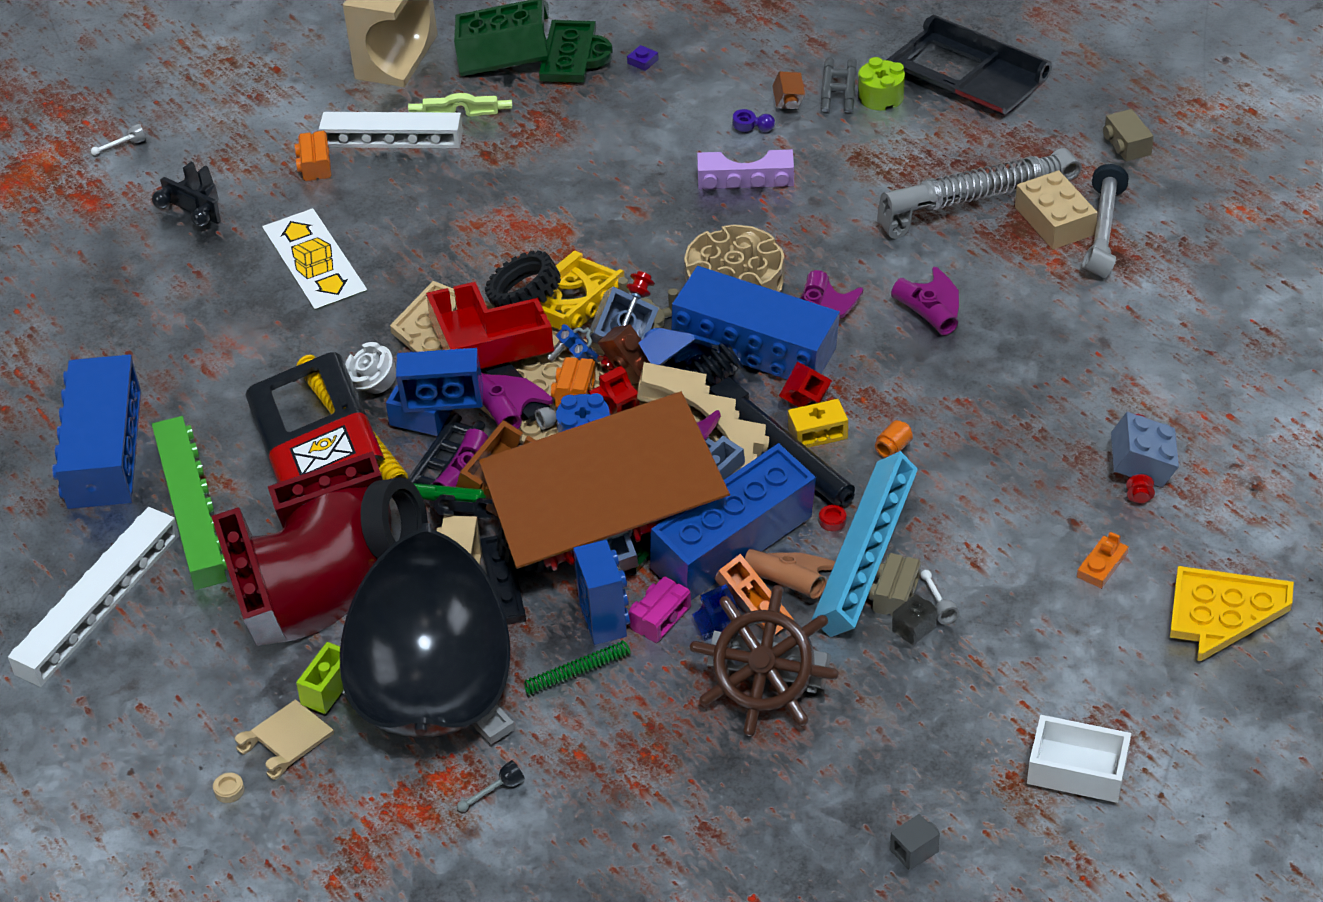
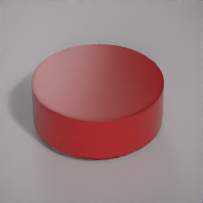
M838 505L823 507L819 512L820 526L827 531L841 530L846 525V511Z

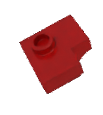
M797 361L779 397L798 407L806 406L811 401L820 403L832 380Z
M622 366L599 376L600 386L588 391L590 395L598 393L603 396L604 401L609 407L610 415L640 405V400L637 399L638 391L632 386L627 371Z

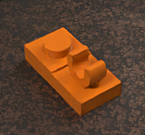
M1109 532L1108 537L1103 536L1078 568L1077 578L1102 589L1128 554L1129 546L1120 543L1121 536Z

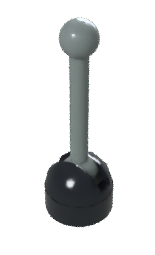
M513 760L506 763L500 769L499 779L468 800L459 801L457 804L458 811L466 812L471 804L502 784L513 787L523 782L525 778L518 765Z

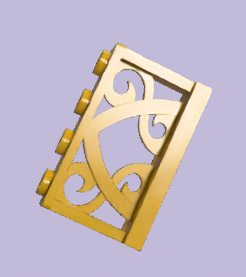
M574 250L556 265L561 275V281L558 283L559 287L557 290H553L554 294L551 297H546V302H540L552 327L561 330L562 325L565 324L573 330L581 328L584 323L596 315L604 292L611 287L619 289L618 279L624 277V270L619 269L616 271L583 258V253ZM582 286L585 290V297L562 300L561 291L564 289H576Z

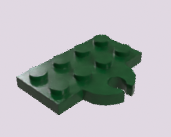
M551 21L547 38L548 59L542 60L539 71L540 81L585 83L587 69L604 66L612 59V43L603 36L595 35L596 21Z

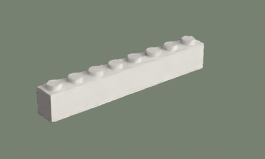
M148 507L139 515L134 523L118 537L117 541L101 555L100 559L90 570L84 573L75 586L67 591L60 602L50 609L45 618L12 650L8 659L14 675L42 687L180 536L175 517Z

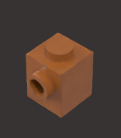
M779 71L772 85L776 108L798 109L805 97L801 73Z

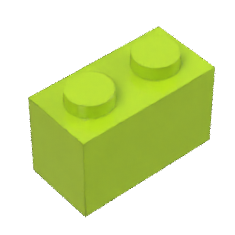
M326 642L296 682L301 705L326 714L344 690L340 673V646Z

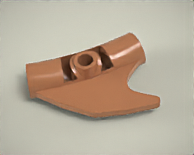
M749 549L745 556V560L760 578L776 582L782 587H789L812 599L820 597L827 584L825 576L819 574L818 571L832 570L836 562L805 553H764Z

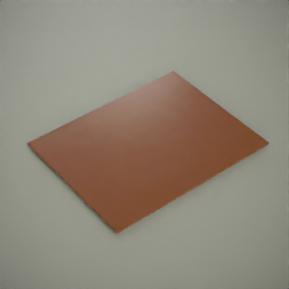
M682 391L479 460L517 569L573 550L574 547L590 544L730 496Z

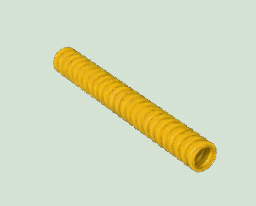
M305 355L299 359L296 366L316 357L314 355ZM317 371L303 377L330 414H333L335 408L320 372ZM374 432L385 458L383 461L376 459L382 479L400 477L408 479L407 472Z

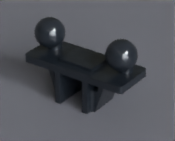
M190 161L183 167L185 176L183 181L175 182L166 177L160 179L162 189L152 195V203L155 207L164 209L172 203L191 212V221L199 227L206 226L209 221L216 224L221 221L217 205L219 200L217 189L213 183L208 166L205 165L197 172L194 162Z

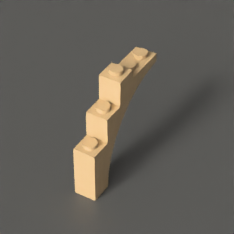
M646 362L643 363L638 385V400L651 402L682 391L696 422L704 420L716 410L720 411L721 417L709 437L712 441L717 442L722 436H725L743 448L745 456L744 466L759 457L762 452L767 451L769 436H765L766 425L739 420V411L735 410L736 399L709 394L710 386L705 385L706 374Z

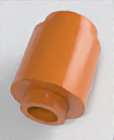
M893 421L877 437L875 443L877 453L886 458L902 451L913 439L910 426L902 421Z

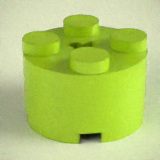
M879 57L870 58L869 62L863 65L858 73V98L862 100V104L869 109L878 111L886 110V107L893 105V108L899 106L904 99V66L901 63L882 60Z

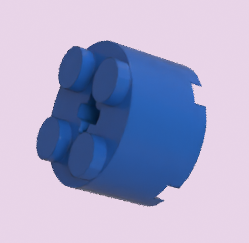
M598 393L564 396L556 410L558 433L609 416V407L604 401L603 396Z

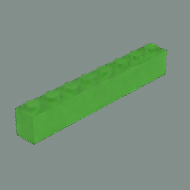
M183 416L152 423L194 589L198 590L227 582L225 571L228 569L223 554L220 555L222 549L218 536H215L214 532L216 530L212 517H210V513H214L211 497L205 498L204 496L209 494L206 479L199 478L204 476L201 461H195L196 458H199L196 442L190 443V441L195 440L191 425L185 426Z

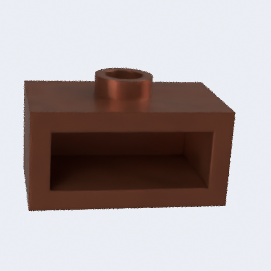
M631 324L614 327L597 343L615 368L622 366L627 371L630 382L639 383L643 363H650L638 344L641 338Z

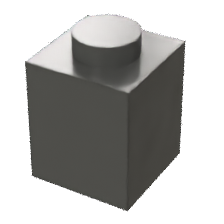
M918 814L891 832L890 851L910 871L939 852V830L932 822H928L921 814Z

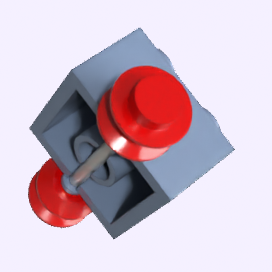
M638 271L637 274L632 273L630 277L634 280L633 284L626 285L631 295L615 287H611L604 292L590 327L592 331L590 337L593 342H599L614 327L631 324L641 340L645 338L644 335L651 329L659 309L641 300V298L649 297L651 294L647 290L648 286H654L655 284L651 280V275L642 271ZM606 354L597 357L603 368L608 370L615 369Z
M1126 412L1111 431L1114 471L1130 476L1126 482L1128 489L1127 497L1135 503L1150 501L1155 495L1154 485L1163 487L1179 468L1175 428L1147 419L1140 414Z

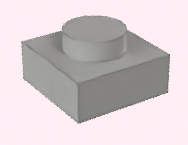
M495 705L485 717L474 723L476 730L491 745L515 730L514 722L498 705Z

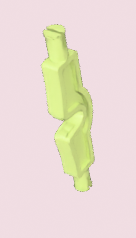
M455 93L445 98H426L422 100V103L408 104V111L456 113V107L463 106L468 117L498 114L500 109H512V100L497 101V96L474 97L467 93Z

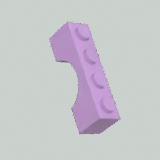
M793 149L769 150L762 159L751 163L733 162L727 159L722 152L697 153L698 189L794 186Z

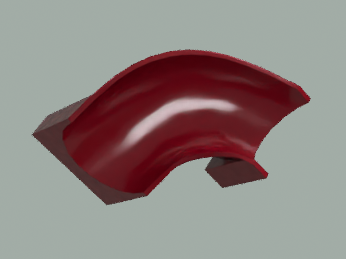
M373 451L268 486L275 511L283 528L281 531L268 535L252 536L240 507L211 516L243 620L257 646L283 643L313 635L333 625L348 613L351 602L363 578L377 561V558L371 553L366 544L361 526V504L365 491L373 482L383 480ZM389 504V507H388V521H389V526H390V530H391L392 518H391V509H390V504Z

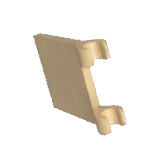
M295 699L252 730L236 735L235 741L239 744L236 746V749L241 754H247L258 741L276 755V757L268 759L265 764L269 769L267 775L271 779L276 780L281 777L288 766L332 736L334 730Z

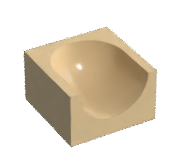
M346 0L343 4L355 79L405 87L438 35L433 0Z

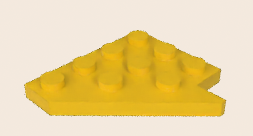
M1178 566L1170 638L1198 641L1197 661H1203L1291 611L1294 582Z

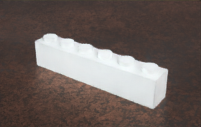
M323 112L319 131L326 132L329 148H460L463 126L461 113Z

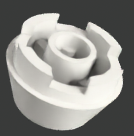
M376 342L362 344L363 349L358 351L355 356L349 355L345 363L355 388L371 394L382 393L396 379V366L392 354L387 347L380 346Z

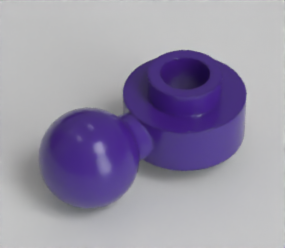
M740 109L734 112L732 125L741 132L750 131L755 126L762 132H770L775 127V119L770 114H762L756 117L754 112Z

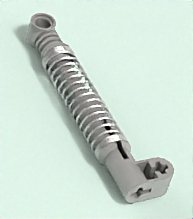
M1060 148L1047 157L1029 156L1018 161L1012 160L1011 163H999L997 166H986L984 169L978 168L977 170L972 169L970 172H959L957 175L951 174L950 177L945 175L943 178L926 179L920 185L882 193L877 221L891 238L898 239L909 231L913 211L921 209L937 210L945 206L957 205L958 203L963 204L972 200L984 199L985 197L1016 191L1014 189L1015 186L1017 187L1016 184L1058 170L1070 181L1079 175L1082 165L1068 149ZM1000 165L1003 166V170L999 169Z

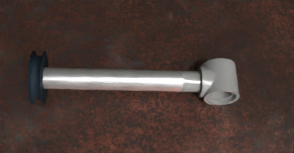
M1115 164L1101 165L1094 170L1092 175V186L1101 196L1094 244L1086 252L1081 265L1082 269L1104 279L1109 276L1116 261V256L1111 254V249L1109 248L1115 196L1122 194L1127 189L1129 181L1126 170Z

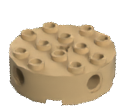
M721 226L722 230L712 233L706 231L698 235L687 247L684 257L685 283L698 265L778 292L782 291L785 279L784 253L782 248L775 243V238L768 232L753 226Z

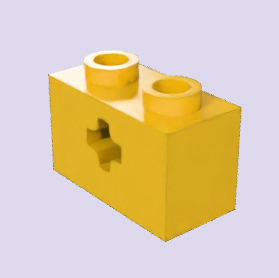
M839 399L789 409L788 430L791 435L809 448L848 439V418Z

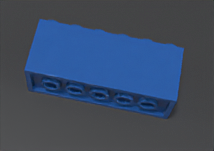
M697 265L672 303L671 330L714 340L724 344L726 347H729L730 344L742 365L788 380L797 361L822 374L836 350L840 311Z
M130 354L69 360L68 370L63 373L66 387L61 391L63 407L59 408L61 426L57 427L59 445H55L57 464H53L52 467L54 480L59 481V496L65 500L67 509L132 503L141 389L132 356Z
M779 443L724 479L730 496L669 516L651 529L650 568L661 579L665 576L675 581L676 584L679 583L688 588L691 592L692 600L716 584L717 581L714 578L718 571L739 554L745 559L749 549L762 552L812 517L816 477Z

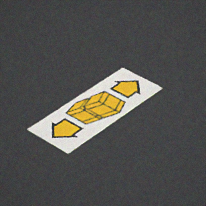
M313 208L262 226L314 309L367 290Z

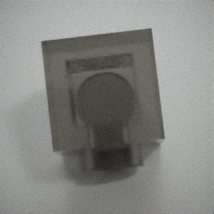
M917 594L913 595L893 612L892 631L912 646L936 628L937 608L930 601L923 599Z

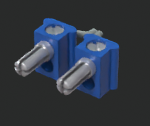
M565 324L562 325V329L555 335L559 341L554 346V351L546 355L550 361H554L568 347L569 351L573 354L571 358H578V360H581V358L593 359L595 363L600 362L597 359L599 355L590 347L592 344L590 337L592 331L588 327L586 329L575 328L573 330ZM576 332L587 333L588 343Z

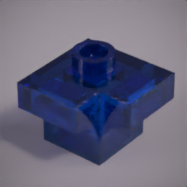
M727 584L700 595L702 606L697 612L692 614L704 641L713 638L714 631L722 632L731 622L720 605V599L723 596L729 597L738 610Z

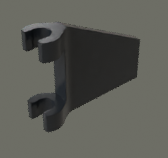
M441 494L435 501H429V506L434 507L437 513L442 516H453L454 511L474 513L478 519L491 518V515L486 513L487 504H492L493 502L490 498H478L475 502L454 501V495Z

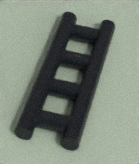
M454 413L408 477V480L416 484L432 485L435 479L423 476L428 467L441 470L440 476L450 464L461 445L448 440L452 433L456 432L465 435L469 429L483 431L485 423L477 420L473 426L460 423L462 420L461 415ZM441 449L454 453L449 461L435 457Z

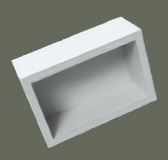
M1040 715L1029 760L1027 784L1118 803L1128 758L1131 733Z

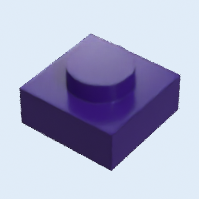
M642 45L638 46L627 56V64L644 71L659 60L658 52Z

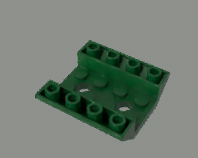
M526 0L456 14L454 44L460 76L475 75L480 72L496 71L501 68L516 67L521 64L547 60L548 43L544 33V20L549 19L548 2L546 0Z

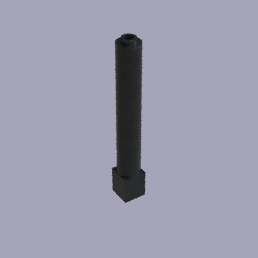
M727 377L710 388L709 394L736 399L735 410L739 411V420L765 424V436H769L768 450L778 443L816 477L815 489L832 504L842 507L852 502L855 496L854 485L749 400V393L730 377Z

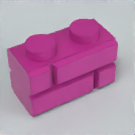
M664 576L657 584L653 583L649 586L646 596L640 602L636 601L630 607V628L642 636L645 635L647 639L655 643L659 642L691 607V592L688 588L679 583L676 584L675 581Z

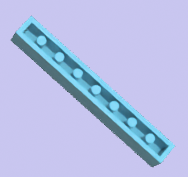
M901 451L877 461L812 617V620L820 615H825L828 618V624L822 630L829 637L855 628L918 468Z

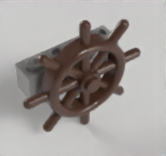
M780 585L772 588L768 610H756L741 615L731 599L723 596L720 599V605L731 622L722 632L714 631L711 644L693 641L690 644L692 652L709 655L707 665L714 667V673L719 683L700 696L699 701L701 705L707 706L726 694L737 704L748 708L744 725V734L747 736H752L755 733L759 711H774L787 706L796 722L801 726L806 725L808 717L797 699L804 691L816 693L817 688L825 690L826 680H836L839 676L836 669L829 668L831 655L813 650L809 639L811 635L828 624V618L825 615H820L801 627L790 617L779 613L784 592ZM765 623L762 640L756 639L749 628L750 626ZM777 625L785 628L791 634L780 643L774 642ZM734 661L744 662V664L736 665ZM791 672L798 673V675L794 677ZM766 678L770 680V684L774 686L779 695L762 699ZM745 680L753 681L750 696L743 693L736 686Z

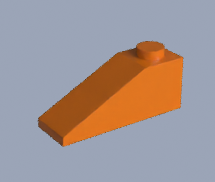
M741 554L718 571L714 579L730 599L745 613L756 610H768L771 590ZM781 604L779 613H782L793 619V617ZM765 623L757 624L764 630ZM777 625L775 635L784 628Z

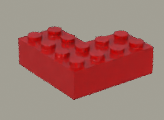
M476 282L453 286L456 310L452 311L448 288L426 293L429 318L443 350L477 348L480 368H489L498 364L515 362L520 359L540 356L554 351L552 326L546 314H544L538 298L488 309Z

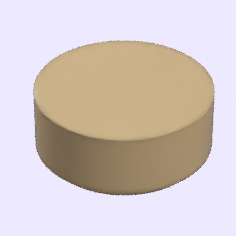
M224 773L217 777L213 783L215 797L223 803H232L240 799L244 794L242 778L235 773Z

